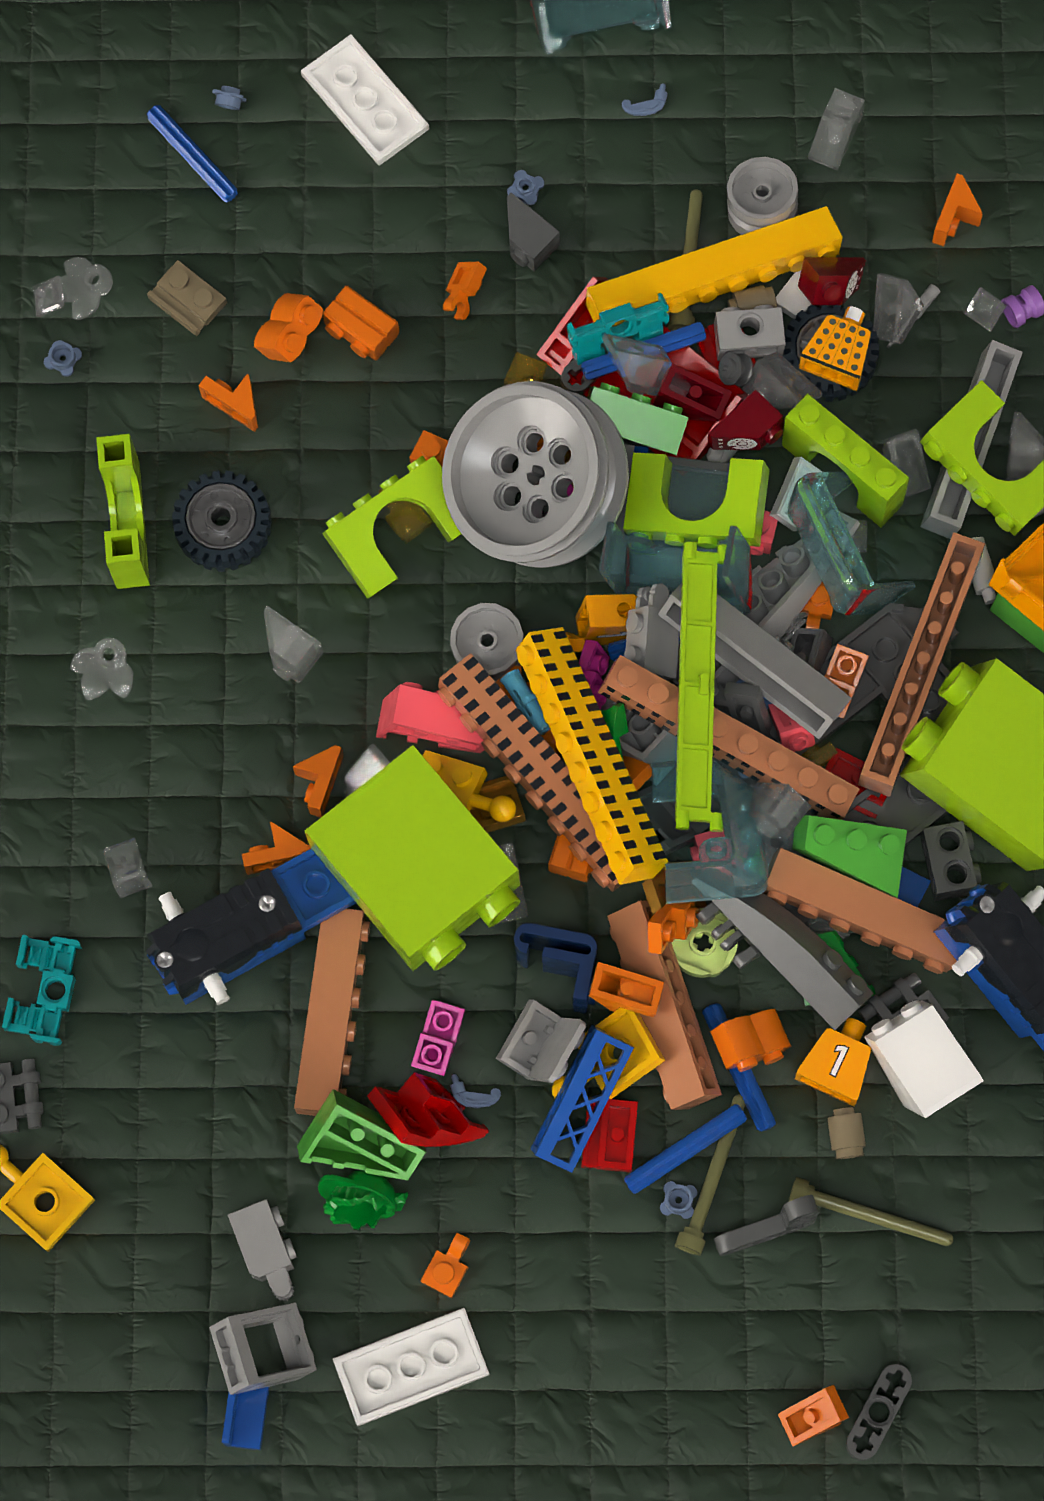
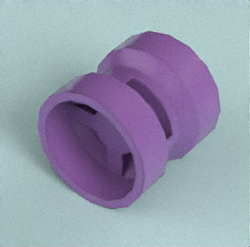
M1033 285L1023 288L1017 296L1009 295L1001 300L1003 312L1008 322L1014 328L1026 324V320L1031 317L1038 318L1044 315V301L1039 291Z

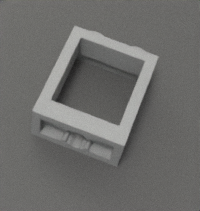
M296 1303L229 1316L209 1327L230 1395L296 1381L317 1370L314 1354L310 1349L304 1330L303 1319L299 1314ZM273 1323L287 1370L258 1376L244 1329Z

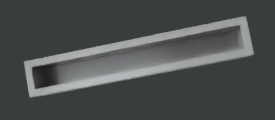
M992 340L981 354L968 392L982 380L1005 402L1023 352ZM1003 407L976 435L974 450L981 467H983ZM943 465L920 527L951 539L953 532L957 533L961 529L972 497L971 493L962 484H957L950 478L947 469Z
M682 583L670 595L658 613L661 618L679 632L681 624ZM717 594L715 659L744 682L760 686L763 697L817 739H820L852 698Z

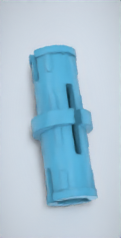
M514 669L505 674L500 679V682L512 697L516 707L540 735L549 731L550 727L544 720L539 702L521 676L519 669Z

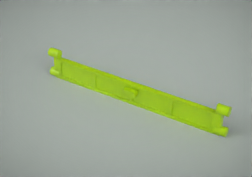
M684 542L675 802L676 829L688 830L689 821L710 823L711 832H723L724 814L711 813L717 563H730V545L727 544L717 545V553L697 551L696 542Z

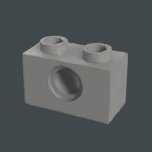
M759 305L750 310L727 307L722 309L721 312H716L714 332L717 361L721 360L729 352L736 354L744 353L750 358L783 356L786 343L782 307L773 308L772 305ZM746 326L753 327L757 334L746 335L742 332L741 328Z

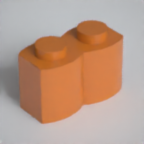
M285 293L273 306L270 320L265 322L257 332L254 347L269 360L294 361L303 351L307 335L312 333L319 325L323 315V308L309 295Z
M768 1009L752 1015L737 1017L721 1023L710 1031L725 1068H738L739 1072L757 1066L759 1061H764L765 1065L775 1063L784 1058L782 1052L791 1047L776 1009Z

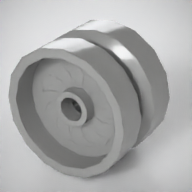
M765 156L751 158L734 169L727 183V209L729 221L735 231L743 235L798 215L797 177L788 165L778 159Z
M480 603L468 607L456 618L451 629L450 646L456 663H459L471 653L496 682L512 667L520 666L515 649L524 639V633L519 620L509 609L496 603ZM489 638L490 642L494 640L493 644L489 647L483 646L482 641Z

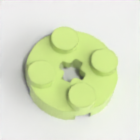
M722 913L716 915L707 925H702L699 921L698 926L691 930L685 940L674 939L671 942L679 967L683 972L699 978L717 977L730 966L736 955L737 944L729 951H724L720 944L731 936L735 930H730L716 941L711 936V932L717 926L724 924L728 920ZM703 935L709 936L708 942L713 944L711 949L697 950L698 945L693 943V940L695 938L701 939Z

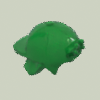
M364 1170L353 1171L346 1178L337 1175H324L318 1183V1191L326 1199V1203L323 1205V1209H325L323 1211L324 1214L331 1215L330 1221L334 1225L350 1224L353 1230H360L366 1224L374 1229L380 1219L392 1217L396 1211H401L408 1197V1192L396 1193L394 1187L384 1176L367 1174Z

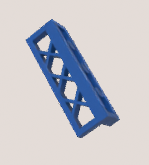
M591 1025L530 1148L535 1156L571 1173L573 1172L634 1049L633 1046ZM606 1042L622 1049L617 1063L603 1067L600 1054ZM597 1062L599 1069L592 1071ZM612 1071L609 1079H607L606 1072ZM601 1074L605 1085L602 1093L588 1098L584 1088L587 1080ZM582 1093L584 1100L577 1102L580 1094ZM597 1102L592 1111L590 1104ZM586 1106L589 1114L586 1125L572 1129L569 1120L572 1110ZM565 1125H566V1126H567V1129H568V1132L562 1133V1131H563V1129H564V1127H565ZM581 1133V1136L577 1142L575 1135ZM570 1137L574 1150L568 1162L551 1154L557 1141Z

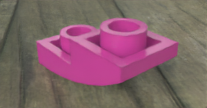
M586 639L579 664L599 709H601L606 703L607 698L597 692L603 683L602 676L608 669L610 657L598 641Z
M432 999L423 1032L418 1040L411 1064L412 1067L445 1076L463 1022L465 1008Z

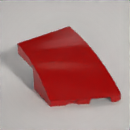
M415 1072L398 1092L375 1086L367 1095L393 1133L403 1144L423 1147L450 1146L483 1138L489 1132L484 1124L480 1125L471 1122L463 1114L465 1106L458 1103L436 1079Z

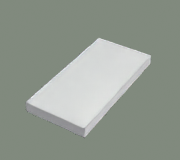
M351 34L301 70L302 77L379 166L429 130V124Z
M465 1308L333 1358L357 1426L490 1375Z

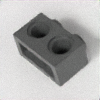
M963 821L923 828L920 839L929 880L931 881L934 902L968 896L969 891L982 882L978 863H972L970 851L974 850L971 831H965ZM944 838L954 840L957 844V849L954 851L944 850L940 845V840ZM953 870L959 871L964 876L965 881L960 884L952 883L948 879L947 873Z

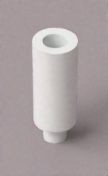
M984 537L972 538L985 543ZM985 543L972 583L976 595H982L984 603L987 605L994 602L996 593L989 586L995 572Z

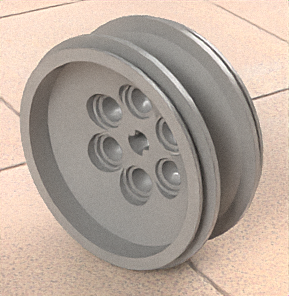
M538 381L516 382L502 386L486 394L469 408L459 420L449 438L442 467V485L446 504L455 525L462 535L473 546L489 556L535 568L565 565L593 550L616 523L625 503L629 481L625 445L617 427L608 414L593 401L580 394ZM543 438V446L537 451V443ZM570 450V460L565 464L564 456ZM518 458V468L513 472V463ZM573 482L574 489L568 497L567 488ZM520 491L521 499L520 502L516 505L515 497L516 494ZM548 503V513L543 517L542 509Z

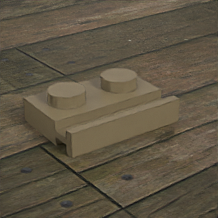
M178 260L157 282V286L147 293L149 300L196 337L200 334V330L207 326L228 303L225 296Z

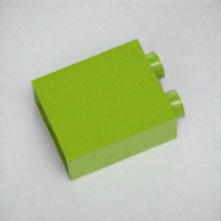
M997 658L972 667L965 662H961L949 673L938 691V695L948 701L936 721L933 722L928 717H924L913 727L904 740L902 750L910 755L911 758L900 773V776L959 821H963L967 827L1025 871L1044 869V694Z
M414 745L305 830L310 848L412 971L425 961L434 971L443 968L466 947L465 941L459 935L479 918L488 927H492L505 919L520 903V899L513 892L520 886L519 871Z

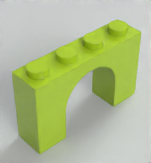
M981 380L926 433L920 443L924 446V451L931 459L939 461L947 469L948 475L954 482L962 484L971 493L972 499L978 506L986 508L995 517V521L1001 529L1006 532L1010 531L1015 536L1044 507V460L1026 477L1015 481H1003L994 478L980 466L974 450L976 435L1005 404Z
M807 393L785 417L782 446L795 457H802L809 463L820 453L837 464L848 475L858 490L859 495L856 508L882 528L903 505L909 477Z
M130 434L96 437L98 465L105 484L111 531H104L107 566L117 589L150 586L140 462Z
M633 452L623 530L632 538L633 542L651 544L652 540H664L665 544L671 546H684V542H696L698 546L703 548H717V544H727L732 549L742 551L749 550V546L760 547L770 472L764 460L731 458L727 491L721 506L712 515L704 519L688 521L674 516L669 508L668 496L673 464L666 454Z
M421 456L407 466L410 471L407 475L399 479L395 474L379 485L383 491L372 498L367 493L354 502L353 506L356 510L345 517L341 511L325 522L328 529L322 533L367 599L398 578L378 550L373 536L375 519L384 506L398 501L417 504L429 514L448 543L462 534L455 525L448 510L442 485V467L435 456L427 461L424 456Z

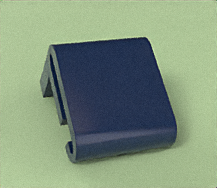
M525 923L520 925L514 935L516 958L519 964L528 968L530 962L529 948L543 951V972L577 978L573 994V1012L587 1014L589 1004L595 1005L596 1003L594 999L588 996L597 965V944L594 938L588 934L538 924Z

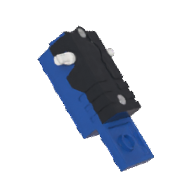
M312 849L271 871L269 868L263 870L255 878L253 876L245 880L244 884L240 886L238 884L229 889V892L226 894L222 893L184 913L183 908H181L177 899H174L171 892H167L158 898L163 905L162 909L169 922L147 935L152 945L146 952L152 965L157 968L162 977L163 985L169 995L180 994L185 1005L209 993L211 998L214 997L217 1005L223 1004L230 999L225 991L227 990L224 985L225 983L306 939L305 931L356 904Z
M1004 881L993 885L989 883L985 885L978 884L969 891V896L957 904L958 907L954 906L945 913L947 919L933 932L957 960L952 965L954 972L959 976L967 973L1019 1038L1032 1036L1044 1051V927L1032 914L1044 900V888L1037 886L1033 891L1031 890L1020 899L1012 887Z

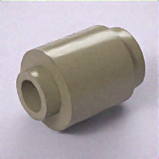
M763 285L743 289L732 293V299L727 300L728 307H738L740 310H750L759 305H772L773 308H777V301L772 286L765 288Z
M854 1107L833 1110L834 1116L828 1117L827 1122L831 1150L835 1151L836 1159L864 1156L863 1148L866 1147L862 1113H854Z

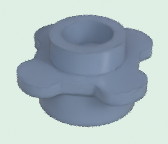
M222 86L221 90L213 89L212 91L213 94H216L215 105L222 108L240 110L241 102L245 103L247 100L243 98V95H240V89Z
M524 170L515 172L514 183L508 187L507 194L513 193L527 205L535 204L539 195V189L544 187L543 178L527 175ZM527 185L529 188L524 190L523 186Z
M55 341L49 350L48 357L44 359V365L49 370L55 369L60 371L64 377L71 376L74 372L73 367L76 361L82 358V352L79 348H72L70 344L64 341ZM62 356L66 357L64 361L60 360Z
M673 1181L667 1182L663 1187L665 1198L664 1202L660 1205V1211L665 1216L676 1214L681 1215L683 1219L691 1218L694 1212L692 1203L693 1199L697 1196V1189L693 1185L684 1186L676 1185ZM680 1197L682 1202L676 1203L675 1199Z

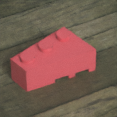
M405 682L403 685H398L383 699L376 733L377 738L386 739L387 733L406 735L407 742L417 744L418 738L437 742L438 747L479 754L484 751L481 744L484 740L476 731L471 733L466 729L459 718L461 713L454 705L448 707L438 694L439 690L434 693L423 690V686L420 684Z

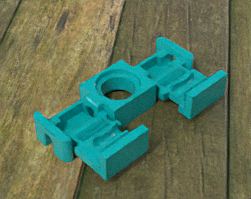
M658 293L657 302L636 309L632 307L631 303H627L600 312V319L588 325L574 328L572 322L568 323V341L573 349L572 355L577 365L605 355V349L601 346L604 341L608 344L631 336L636 344L662 335L663 322L665 324L669 322V314L667 313L669 306L663 294ZM620 320H625L621 324L612 327V325H614L616 322Z
M22 935L16 960L17 967L22 969H28V965L39 967L38 971L43 972L36 1004L31 1003L30 1007L20 1006L19 1001L8 997L2 1024L4 1031L30 1035L31 1039L36 1043L48 1042L54 1046L62 1044L61 1039L57 1037L63 1011L69 1012L76 981L71 972L76 949H82L79 941L52 937L49 942L31 939L27 935ZM30 947L28 960L25 963L27 949ZM55 982L62 983L65 986V994L58 1000L49 999L47 996L48 987ZM15 1007H17L15 1020L13 1024L11 1023Z

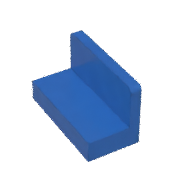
M270 1386L234 1395L228 1393L222 1443L225 1446L261 1450Z

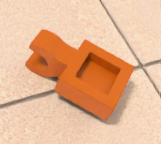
M479 261L457 263L446 288L450 295L443 303L444 311H454L455 306H457L454 319L465 320L470 312L468 297L476 295L487 270Z
M822 582L799 613L808 615L806 629H819L821 618L831 620L838 585Z
M456 1233L446 1255L436 1250L420 1282L452 1299L468 1269V1266L460 1263V1260L470 1243L469 1238Z

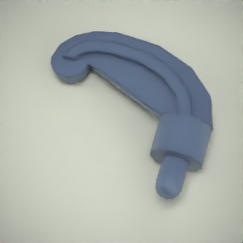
M664 83L660 84L652 100L632 105L629 100H623L622 109L634 116H647L657 113L666 103L668 94L665 91L666 85Z
M456 1074L451 1076L453 1084L450 1087L453 1097L465 1107H489L494 1105L501 1097V1091L497 1088L491 1090V1095L468 1092L463 1081L459 1082Z

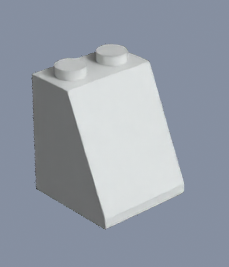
M916 1000L902 1007L900 1010L901 1014L892 1020L884 1019L876 1023L871 1028L872 1032L864 1038L871 1047L872 1052L903 1106L926 1118L983 1082V1079L934 1006L927 1002Z

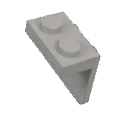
M529 999L496 1059L528 1080L553 1083L564 1075L568 1067L567 1060L570 1054L582 1043L585 1037V1032L583 1031L586 1028V1023L581 1019L561 1018L537 1001Z

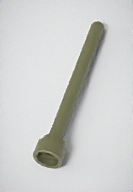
M698 189L690 193L683 255L697 250L703 193ZM690 306L679 313H672L669 316L668 329L670 331L695 323Z
M741 1094L734 1096L731 1106L738 1104L744 1111V1100ZM737 1128L718 1140L689 1227H685L683 1232H679L675 1247L693 1255L702 1254L706 1242L703 1239L704 1233L702 1229Z
M798 1177L794 1180L788 1202L806 1195H813L817 1206L943 1246H949L953 1243V1236L949 1232L816 1191L815 1186L809 1185L810 1181Z

